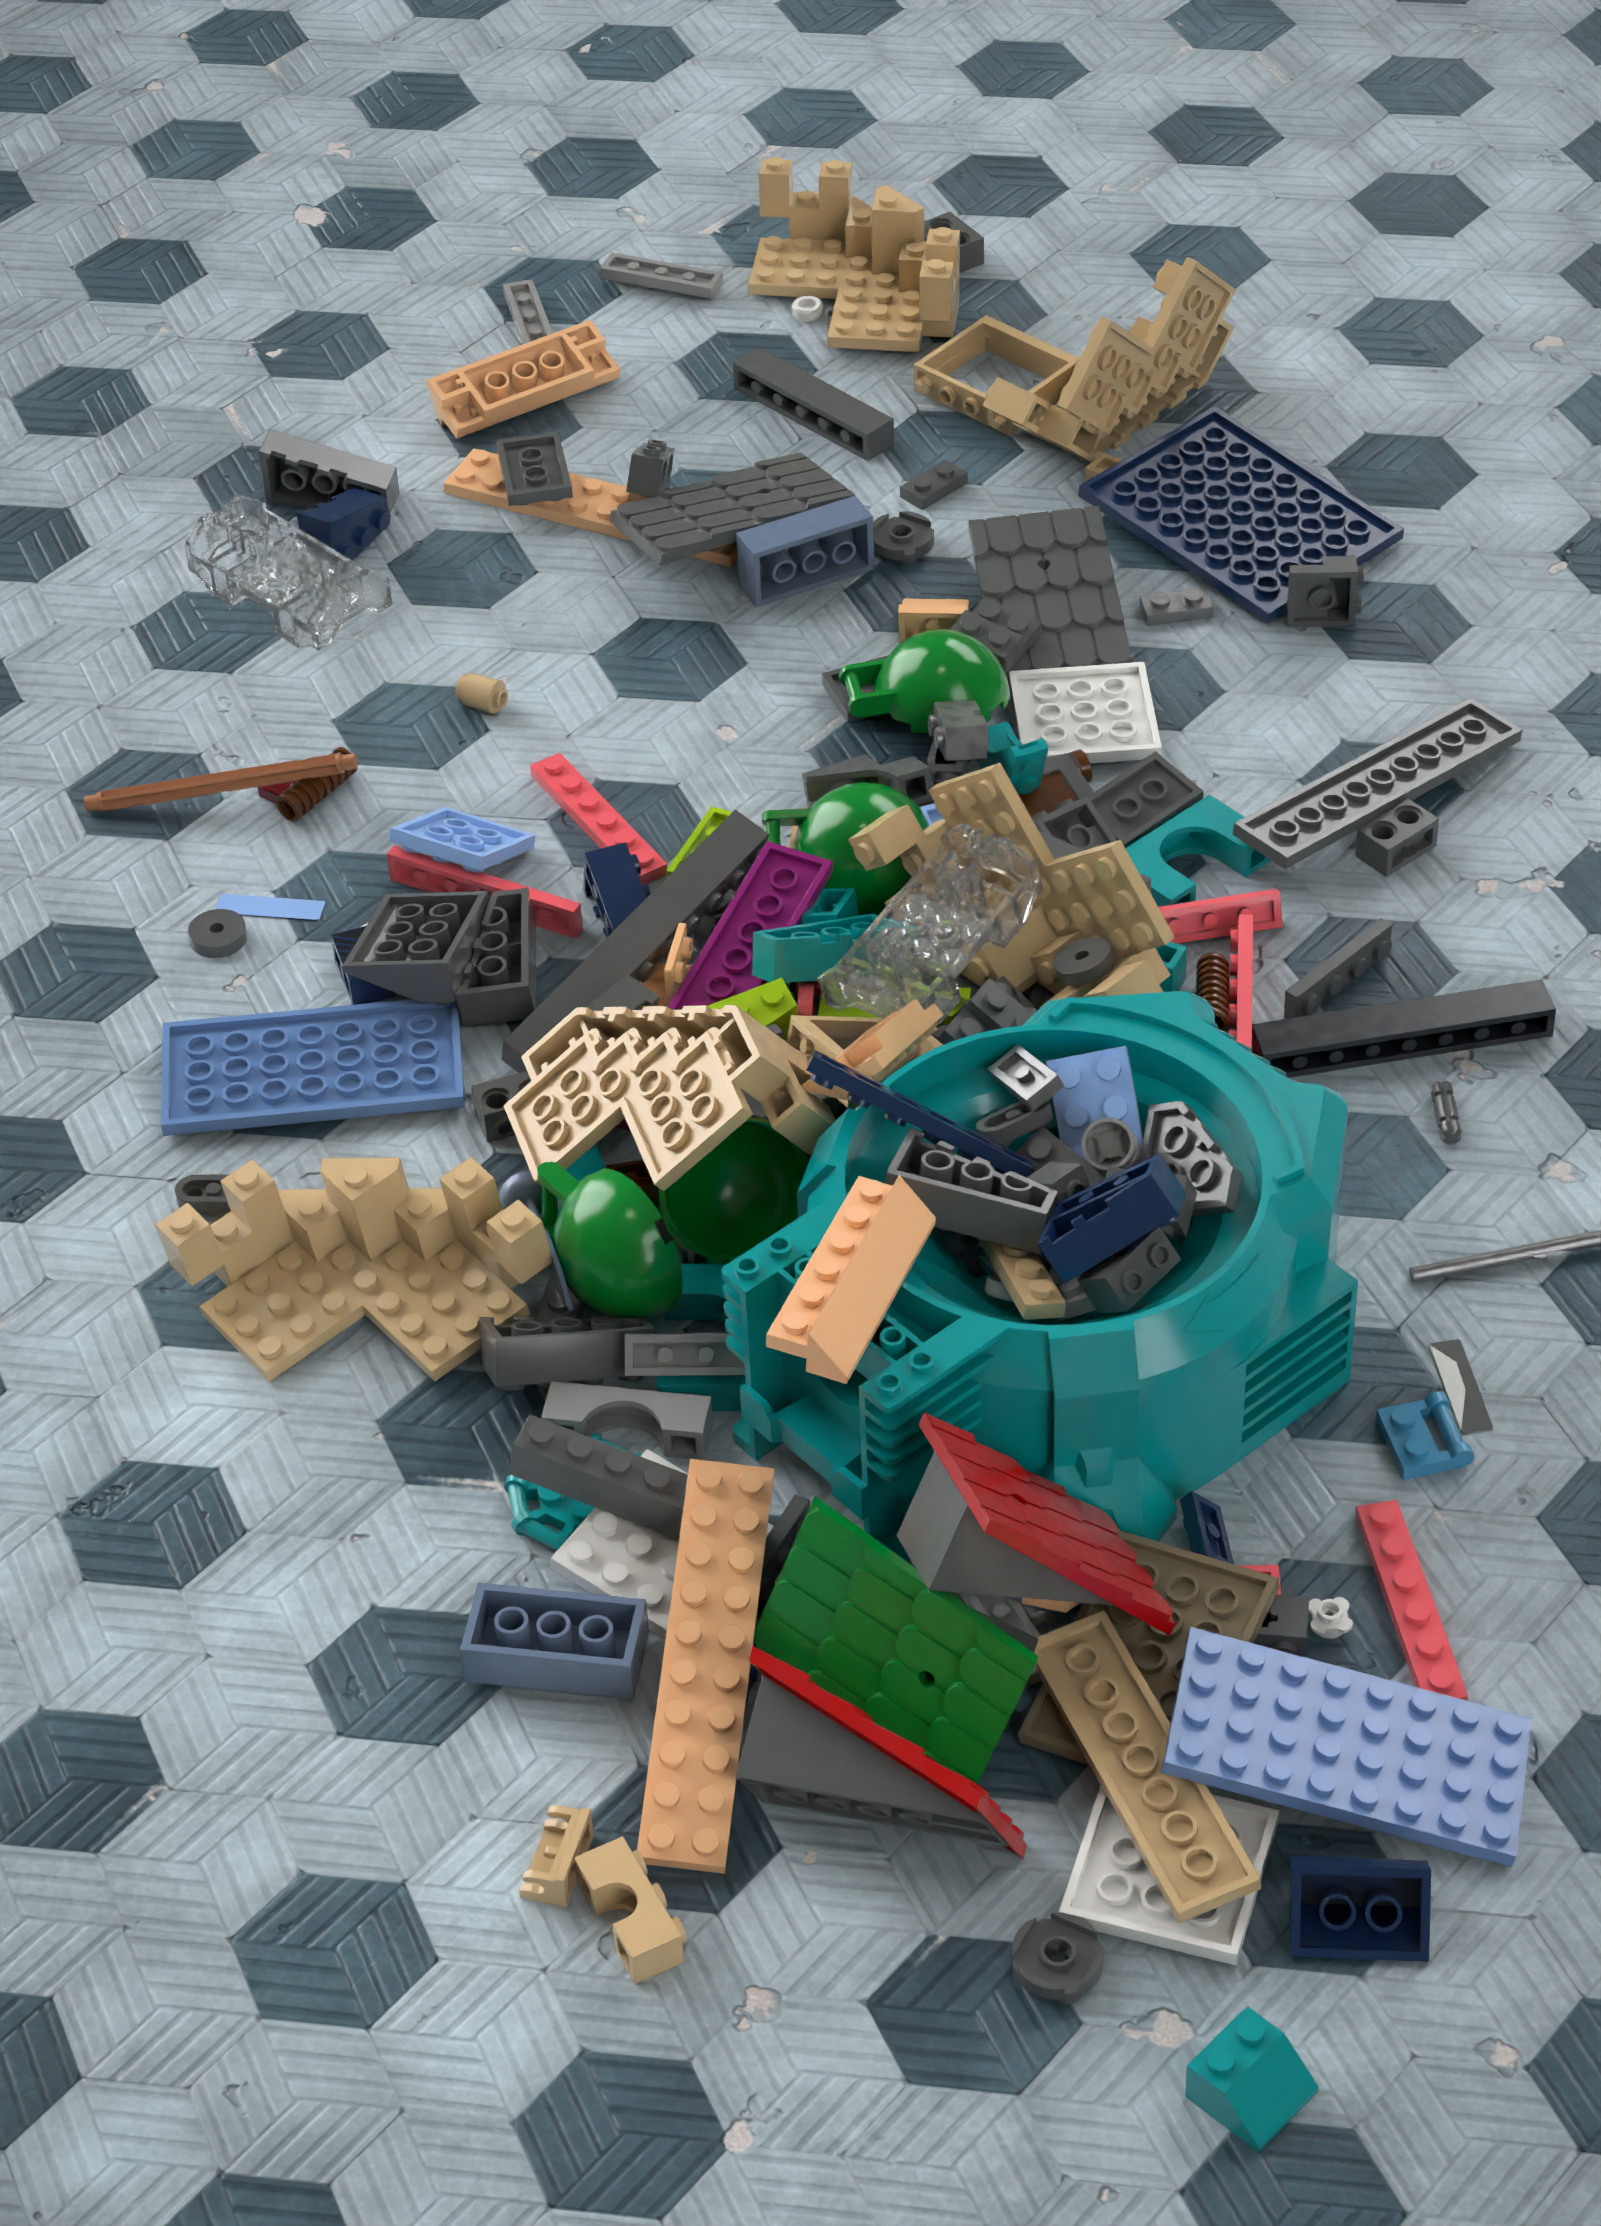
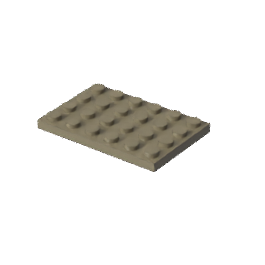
M1119 1530L1118 1536L1136 1554L1137 1559L1135 1563L1139 1564L1154 1582L1153 1590L1158 1592L1171 1607L1173 1612L1171 1618L1175 1622V1626L1169 1636L1115 1605L1091 1603L1082 1604L1074 1622L1103 1610L1106 1612L1171 1723L1184 1649L1190 1627L1254 1643L1279 1590V1578ZM1043 1683L1018 1732L1020 1743L1089 1765Z

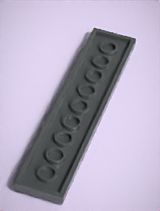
M1468 698L1235 822L1232 835L1277 865L1287 869L1353 833L1408 798L1413 800L1521 741L1523 729L1474 699Z

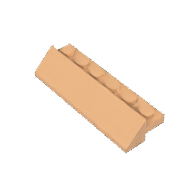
M588 320L427 380V386L440 425H447L457 439L620 378V368L605 349L606 339L593 322Z
M914 999L899 1011L893 1012L867 1030L836 1056L834 1060L881 1083L922 1049L920 1044L938 1030L934 1023L943 1016V1013L935 1003L924 1010L918 1000ZM811 1079L802 1085L810 1093L851 1101L847 1098L849 1092L836 1085L830 1090Z
M900 1175L893 1186L858 1176L766 1334V1347L807 1359L806 1372L841 1383H848L935 1226L936 1217Z

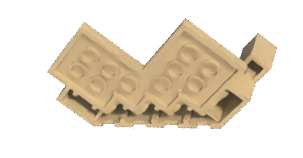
M780 157L762 160L759 171L760 216L790 218V239H781L778 236L760 237L748 283L749 295L813 296L816 298L836 299L827 335L828 348L919 352L922 336L953 338L959 309L960 230H951L946 227L929 229L927 242L924 241V208L887 184L876 188L872 207L852 195V163H844L840 160L822 161L819 173V193H814L807 190L793 192V160H784Z
M1186 257L1182 266L1167 259L1164 266L1158 271L1156 282L1153 286L1154 289L1165 296L1154 323L1138 316L1129 331H1126L1113 321L1101 316L1098 324L1093 327L1090 333V340L1083 354L1078 357L1068 383L1061 391L1057 405L1065 410L999 377L996 378L994 384L988 389L983 407L1012 421V424L1086 461L1092 462L1108 448L1115 450L1131 438V432L1137 427L1144 429L1157 420L1162 409L1165 407L1172 409L1186 399L1187 391L1191 388L1200 389L1207 383L1234 329V326L1226 322L1222 317L1236 289L1194 259Z
M1001 763L938 783L928 791L934 800L935 807L944 819L934 822L925 830H922L909 805H905L886 812L848 839L854 849L857 860L864 866L866 871L887 865L900 855L905 870L911 874L914 882L885 902L890 911L892 921L918 930L924 928L937 917H941L956 926L959 931L974 941L953 956L952 968L980 987L989 978L996 982L1003 975L1021 993L1036 982L1055 994L1054 997L1048 1000L1052 1001L1065 999L1066 997L1082 998L1163 992L1159 984L1171 976L1156 947L1166 945L1175 936L1121 840L1054 859ZM1087 937L1106 939L1110 943L1115 956V963L1107 974L1096 981L1078 986L1066 985L1059 980L1053 962L1060 950L1074 941Z
M707 1005L683 1006L682 1010H671L667 1006H643L642 1010H631L628 1007H604L603 1011H592L588 1007H577L521 1056L531 1082L504 1105L532 1177L541 1186L542 1184L537 1179V1168L540 1164L555 1162L566 1170L625 1118L654 1185L665 1191L753 1115L742 1090L761 1103L775 1131L810 1156L813 1153L818 1138L836 1121L829 1105L814 1094L807 1092L802 1086L812 1076V1073L806 1071L808 1062L805 1056L737 1005H724L723 1009H711Z
M472 1157L439 1178L442 1188H409L400 1158H322L320 1173L325 1189L278 1190L275 1180L252 1159L220 1181L231 1212L210 1225L189 1203H186L155 1224L170 1265L191 1286L212 1272L227 1286V1288L199 1306L202 1315L269 1382L365 1315L433 1381H437L480 1350L479 1317H494V1325H512L514 1317H527L530 1315L527 1304L511 1289L519 1283L523 1284L553 1263L542 1220L519 1200L503 1209L494 1177Z

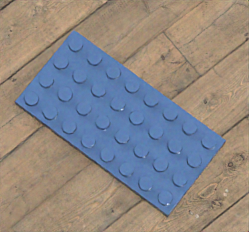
M411 999L162 1023L161 1127L163 1136L465 1107L460 1018L457 1001L438 1005L434 1002L421 1003Z
M1190 1627L1184 1649L1161 1773L1512 1867L1517 1857L1532 1718Z

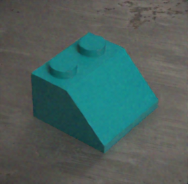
M1249 2006L1240 2012L1187 2065L1185 2097L1258 2153L1319 2090V2086L1285 2033Z

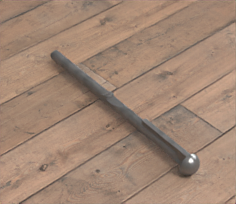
M1601 1230L1410 1267L1409 1275L1412 1283L1532 1259L1545 1260L1547 1259L1545 1254L1547 1252L1577 1251L1601 1246Z

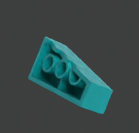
M872 913L753 932L752 975L766 980L767 983L782 978L786 986H789L791 982H816L829 979L916 973L918 930Z

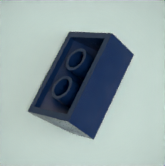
M1290 1855V1956L1429 1962L1431 1868L1428 1861Z

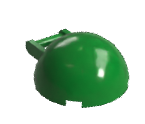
M935 629L918 633L900 643L887 659L846 665L839 672L840 681L848 690L850 697L848 707L853 716L866 717L890 713L893 719L911 724V732L929 734L928 716L934 715V702L975 700L980 709V715H983L986 722L991 720L990 711L999 704H1001V709L1004 710L1010 698L1006 672L995 654L975 637L949 629ZM874 684V692H862L861 686Z
M866 782L848 784L826 793L808 809L767 810L762 813V824L766 826V832L769 833V842L781 845L780 826H798L794 849L833 861L834 871L823 889L855 888L859 916L872 913L881 917L889 916L890 911L885 902L914 882L911 874L905 870L900 855L887 865L866 871L864 866L857 860L854 849L848 839L886 812L905 805H909L922 830L930 826L923 811L911 798L889 786Z
M752 1115L665 1191L659 1188L660 1213L666 1228L685 1251L689 1248L693 1252L704 1256L706 1262L712 1264L730 1263L798 1219L797 1192L809 1161L805 1151L775 1131L768 1119Z
M555 1162L540 1164L537 1168V1179L542 1184V1215L540 1217L554 1245L566 1285L572 1293L595 1311L611 1317L653 1318L673 1310L677 1306L682 1294V1267L674 1240L664 1244L654 1223L661 1219L662 1216L649 1197L631 1179L618 1171L602 1168L598 1172L587 1175L578 1181ZM558 1199L563 1202V1204H562V1206H561V1208H560L559 1214H558Z

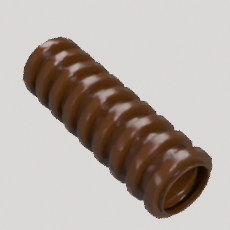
M338 747L329 755L337 753L347 755L352 753L343 747ZM358 769L346 770L343 774L301 779L276 798V806L283 817L289 821L296 822L314 808L316 804L320 803L323 798L327 797L330 792H333L351 775L356 773Z
M1207 953L1197 961L1196 995L1206 999L1212 1006L1215 1024L1218 1025L1219 1030L1225 1032L1229 1025V962L1221 954Z

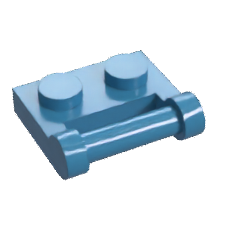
M1433 1392L1423 1400L1376 1410L1377 1425L1403 1480L1463 1468L1471 1464L1475 1458L1471 1446L1463 1441L1449 1412L1450 1402L1444 1392ZM1425 1419H1435L1449 1448L1448 1450L1439 1452Z

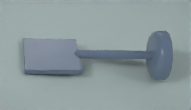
M530 1171L519 1172L511 1176L500 1190L502 1207L505 1209L519 1200L541 1219L542 1186L534 1181ZM545 1230L553 1260L554 1273L569 1311H572L574 1309L563 1271L548 1230Z

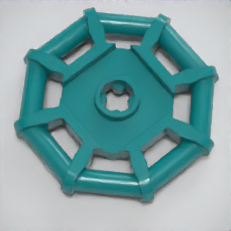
M600 1433L591 1434V1438L625 1450L603 1439ZM509 1475L504 1484V1489L509 1495L513 1515L512 1529L517 1535H527L556 1551L595 1508L513 1475ZM526 1499L539 1500L541 1508L532 1512L529 1511ZM548 1524V1525H550V1526H552V1527H554V1528L560 1530L561 1532L558 1533V1532H556V1531H554V1530H552V1529H550V1528H548V1527H546V1526H544V1525Z

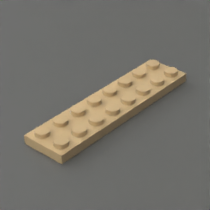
M1103 1610L1037 1637L1039 1639L1034 1653L1038 1655L1035 1669L1178 1923L1260 1890L1261 1878L1207 1785L1161 1773L1170 1722L1106 1612Z

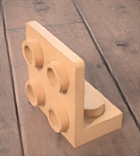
M903 599L902 604H899L898 610L899 644L924 631L950 629L965 610L969 611V600Z
M685 923L678 924L667 962H657L655 970L648 980L644 983L640 982L659 996L658 1006H669L692 965H689V960L693 951V938L687 937V924Z

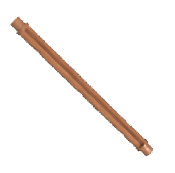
M337 753L299 761L293 760L97 792L96 795L85 796L84 805L87 812L94 810L104 812L134 807L136 805H148L217 794L224 791L230 792L299 781L306 778L343 774L346 770L358 769V761L355 753L347 755Z

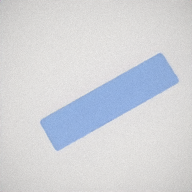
M221 894L216 909H228L240 915L319 920L325 901Z

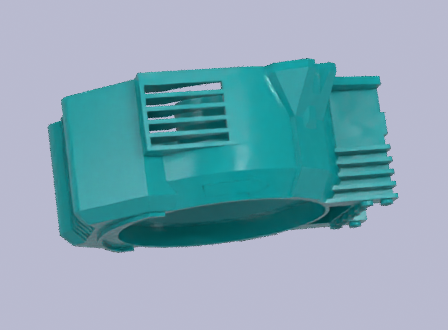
M1187 991L1082 998L1066 997L1065 999L1047 1001L1022 1026L1001 1028L964 1037L939 1046L912 1060L883 1080L881 1084L977 1132L976 1124L979 1120L1020 1101L994 1081L987 1070L1015 1045H1020L1046 1066V1061L1126 1046L1143 1136L1149 1105L1183 1101L1192 1107L1242 1173L1236 1212L1191 1217V1228L1183 1243L1180 1237H1173L1172 1240H1169L1181 1260L1128 1312L1098 1313L1095 1310L1059 1321L1058 1318L1024 1320L1014 1302L998 1299L986 1294L984 1288L987 1276L996 1275L981 1259H979V1263L987 1274L981 1278H975L969 1273L960 1257L955 1259L935 1236L930 1233L848 1383H841L806 1372L807 1359L766 1347V1334L858 1176L885 1183L886 1172L910 1127L917 1131H922V1129L908 1122L905 1127L891 1122L883 1116L885 1110L873 1104H870L869 1108L860 1105L856 1109L848 1108L816 1142L797 1192L798 1219L726 1264L721 1270L722 1279L726 1282L723 1285V1296L727 1299L724 1303V1313L729 1317L725 1321V1329L730 1334L726 1338L727 1348L745 1363L746 1383L740 1386L742 1418L732 1428L734 1443L755 1461H758L784 1443L831 1483L832 1495L861 1520H864V1531L907 1562L909 1561V1556L899 1541L897 1533L934 1453V1449L919 1427L923 1413H927L972 1433L976 1442L1010 1456L1025 1470L1064 1486L1068 1495L1103 1510L1112 1518L1119 1530L1160 1542L1177 1519L1176 1499L1185 1496L1190 1491L1199 1489L1221 1475L1350 1381L1358 1280L1335 1264L1348 1112L1345 1099L1337 1091L1327 1086L1299 1083L1286 1077L1284 1071L1271 1066L1270 1061L1251 1053V1048L1235 1041L1236 1038L1233 1035L1219 1030L1218 1025L1215 1024L1213 1008L1208 1001ZM1052 1097L1049 1101L1053 1118L1047 1123L1046 1129L1060 1140ZM1026 1133L1013 1139V1143L1006 1148L1016 1152L1034 1133ZM922 1138V1140L927 1141V1142H929V1143H931V1144H934V1143L928 1141L927 1139ZM955 1147V1152H954V1154H957V1153H956L957 1150H958L957 1147Z

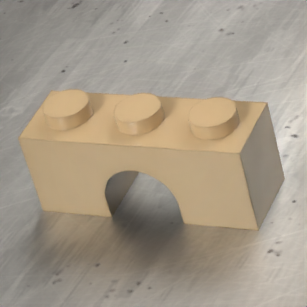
M622 1836L574 1857L577 1885L596 1917L616 1909L627 1910L632 1913L627 1918L613 1923L612 1926L615 1951L634 1984L684 1963L682 1943L687 1941L685 1929L677 1916L671 1918L665 1909L667 1908L665 1895L658 1883L651 1885L646 1876L648 1875L645 1861L638 1850L632 1852Z

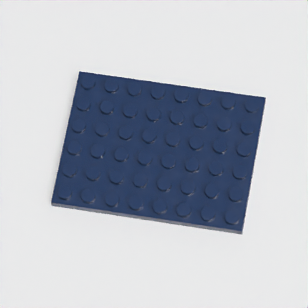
M1215 406L1079 485L1078 492L1080 498L1092 506H1099L1101 512L1267 624L1287 612L1289 565H1322V556H1356L1357 565H1362L1403 539L1404 534L1403 527Z

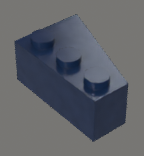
M354 487L333 496L332 501L329 503L319 502L310 511H298L297 519L304 565L337 576L390 525L391 515L389 513L387 497Z
M626 842L585 852L583 892L586 897L593 895L597 905L593 907V912L596 918H602L605 926L603 933L606 938L651 894L649 886L642 884L639 878L641 868L636 854H630Z
M1158 1154L1056 1203L1037 1245L1065 1284L1158 1226L1163 1227L1173 1222L1180 1215V1209L1187 1193L1162 1156Z

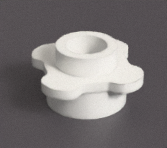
M1342 1597L1325 1599L1323 1601L1320 1599L1310 1600L1309 1613L1312 1614L1311 1630L1317 1635L1328 1639L1337 1638L1343 1633L1349 1632L1353 1626V1621L1348 1618L1347 1614L1349 1602Z

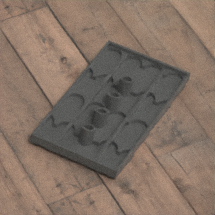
M800 452L755 462L754 467L717 474L710 481L660 491V496L620 504L616 510L611 511L610 522L656 563L663 565L737 542V532L855 496V494L847 490L848 488L822 468L820 469L817 464Z
M1099 506L1084 507V509L1055 510L1051 513L1046 511L1020 514L1019 516L986 518V520H968L981 598L986 597L1041 622L1042 632L1010 671L1132 663L1124 617ZM1008 673L1006 676H1007V681H1008V685H1009V673Z

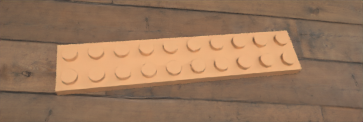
M475 448L444 482V492L449 495L628 541L631 540L610 522L611 511L616 510L617 506L623 503L651 498L650 496L626 492L627 486L617 485L601 481L597 478H589L569 472L573 498H565L559 501L535 502L524 506H509L498 455ZM737 542L690 557L731 567L738 559Z
M690 1459L637 1850L641 1853L646 1865L725 1874L737 1780L736 1773L739 1763L751 1666L749 1658L754 1642L775 1468Z

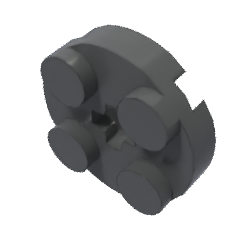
M909 511L899 512V517L890 519L889 514L878 517L873 522L874 555L898 561L906 566L917 563L918 558L927 554L934 546V529L931 528L930 520L921 514Z
M1061 1912L1051 1913V1919H1043L1037 1922L1036 1917L1027 1921L1018 1930L1012 1943L1014 1979L1026 1990L1041 1998L1057 2000L1063 2004L1077 2002L1081 1998V1994L1089 1991L1102 1974L1104 1953L1103 1946H1101L1097 1939V1932L1084 1919ZM1059 1950L1066 1952V1960L1063 1962L1050 1961V1958L1047 1956V1953L1055 1955Z

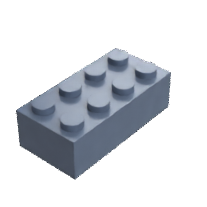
M856 496L736 533L739 587L755 607L874 570L873 516Z
M478 1582L460 1647L465 1682L634 1699L649 1635L646 1599Z

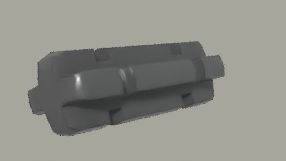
M1436 1081L1432 1084L1431 1096L1435 1104L1433 1106L1437 1124L1440 1128V1138L1446 1144L1450 1142L1457 1143L1461 1140L1460 1134L1462 1129L1458 1121L1459 1115L1455 1097L1452 1095L1454 1094L1452 1084L1448 1081Z

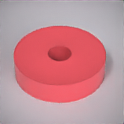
M800 982L797 1006L798 1015L816 1016L815 983Z

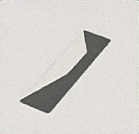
M1461 1340L1430 1343V1349L1461 1432L1469 1433L1492 1429L1493 1425Z

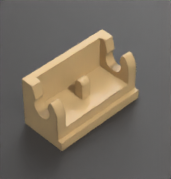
M552 1805L549 1806L546 1815L552 1818H561L566 1822L558 1819H546L544 1831L529 1870H526L523 1874L522 1880L524 1883L521 1884L519 1894L520 1898L567 1907L577 1882L574 1857L588 1852L594 1836L591 1809L582 1807L580 1810Z

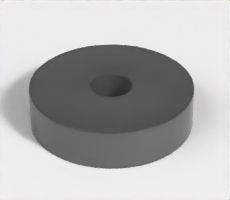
M213 909L196 916L188 927L191 948L197 954L204 957L221 958L232 955L239 951L247 941V930L243 917L237 912L228 909Z
M1087 937L1074 941L1060 950L1054 958L1053 965L1062 983L1078 986L1096 981L1107 974L1115 963V956L1110 943L1106 939Z

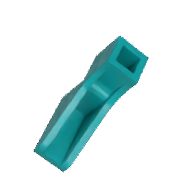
M1006 721L988 726L987 759H977V762L981 769L1001 763L1016 792L1028 794L1036 788H1040L1048 746L1043 738L1022 744L1012 731L1009 722Z

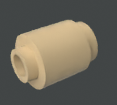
M471 673L469 675H462L457 682L455 695L457 700L462 701L464 706L495 714L504 708L508 701V691L503 681Z

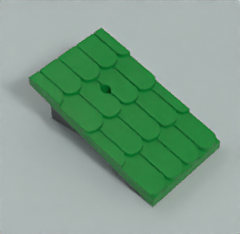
M816 1496L813 1498L754 1634V1642L760 1650L811 1676V1680L823 1690L860 1708L874 1719L875 1724L924 1748L925 1754L938 1764L976 1784L979 1783L1038 1659V1655L1034 1652L1039 1638L969 1607L950 1592L928 1590L914 1566Z

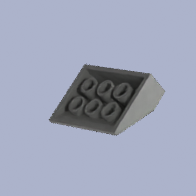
M488 891L385 894L344 962V973L421 1003L434 1002L438 1005H445L456 1002L455 995L458 986H462L464 981L463 972L466 964L471 962L474 954L473 945L475 939L479 938L482 932L481 923L490 901Z

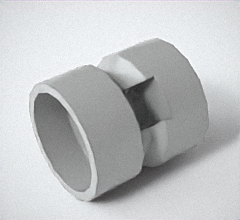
M1101 1118L1092 1122L1083 1134L1081 1149L1084 1157L1100 1174L1106 1176L1108 1167L1129 1169L1137 1164L1140 1157V1144L1135 1134L1123 1121L1115 1118Z

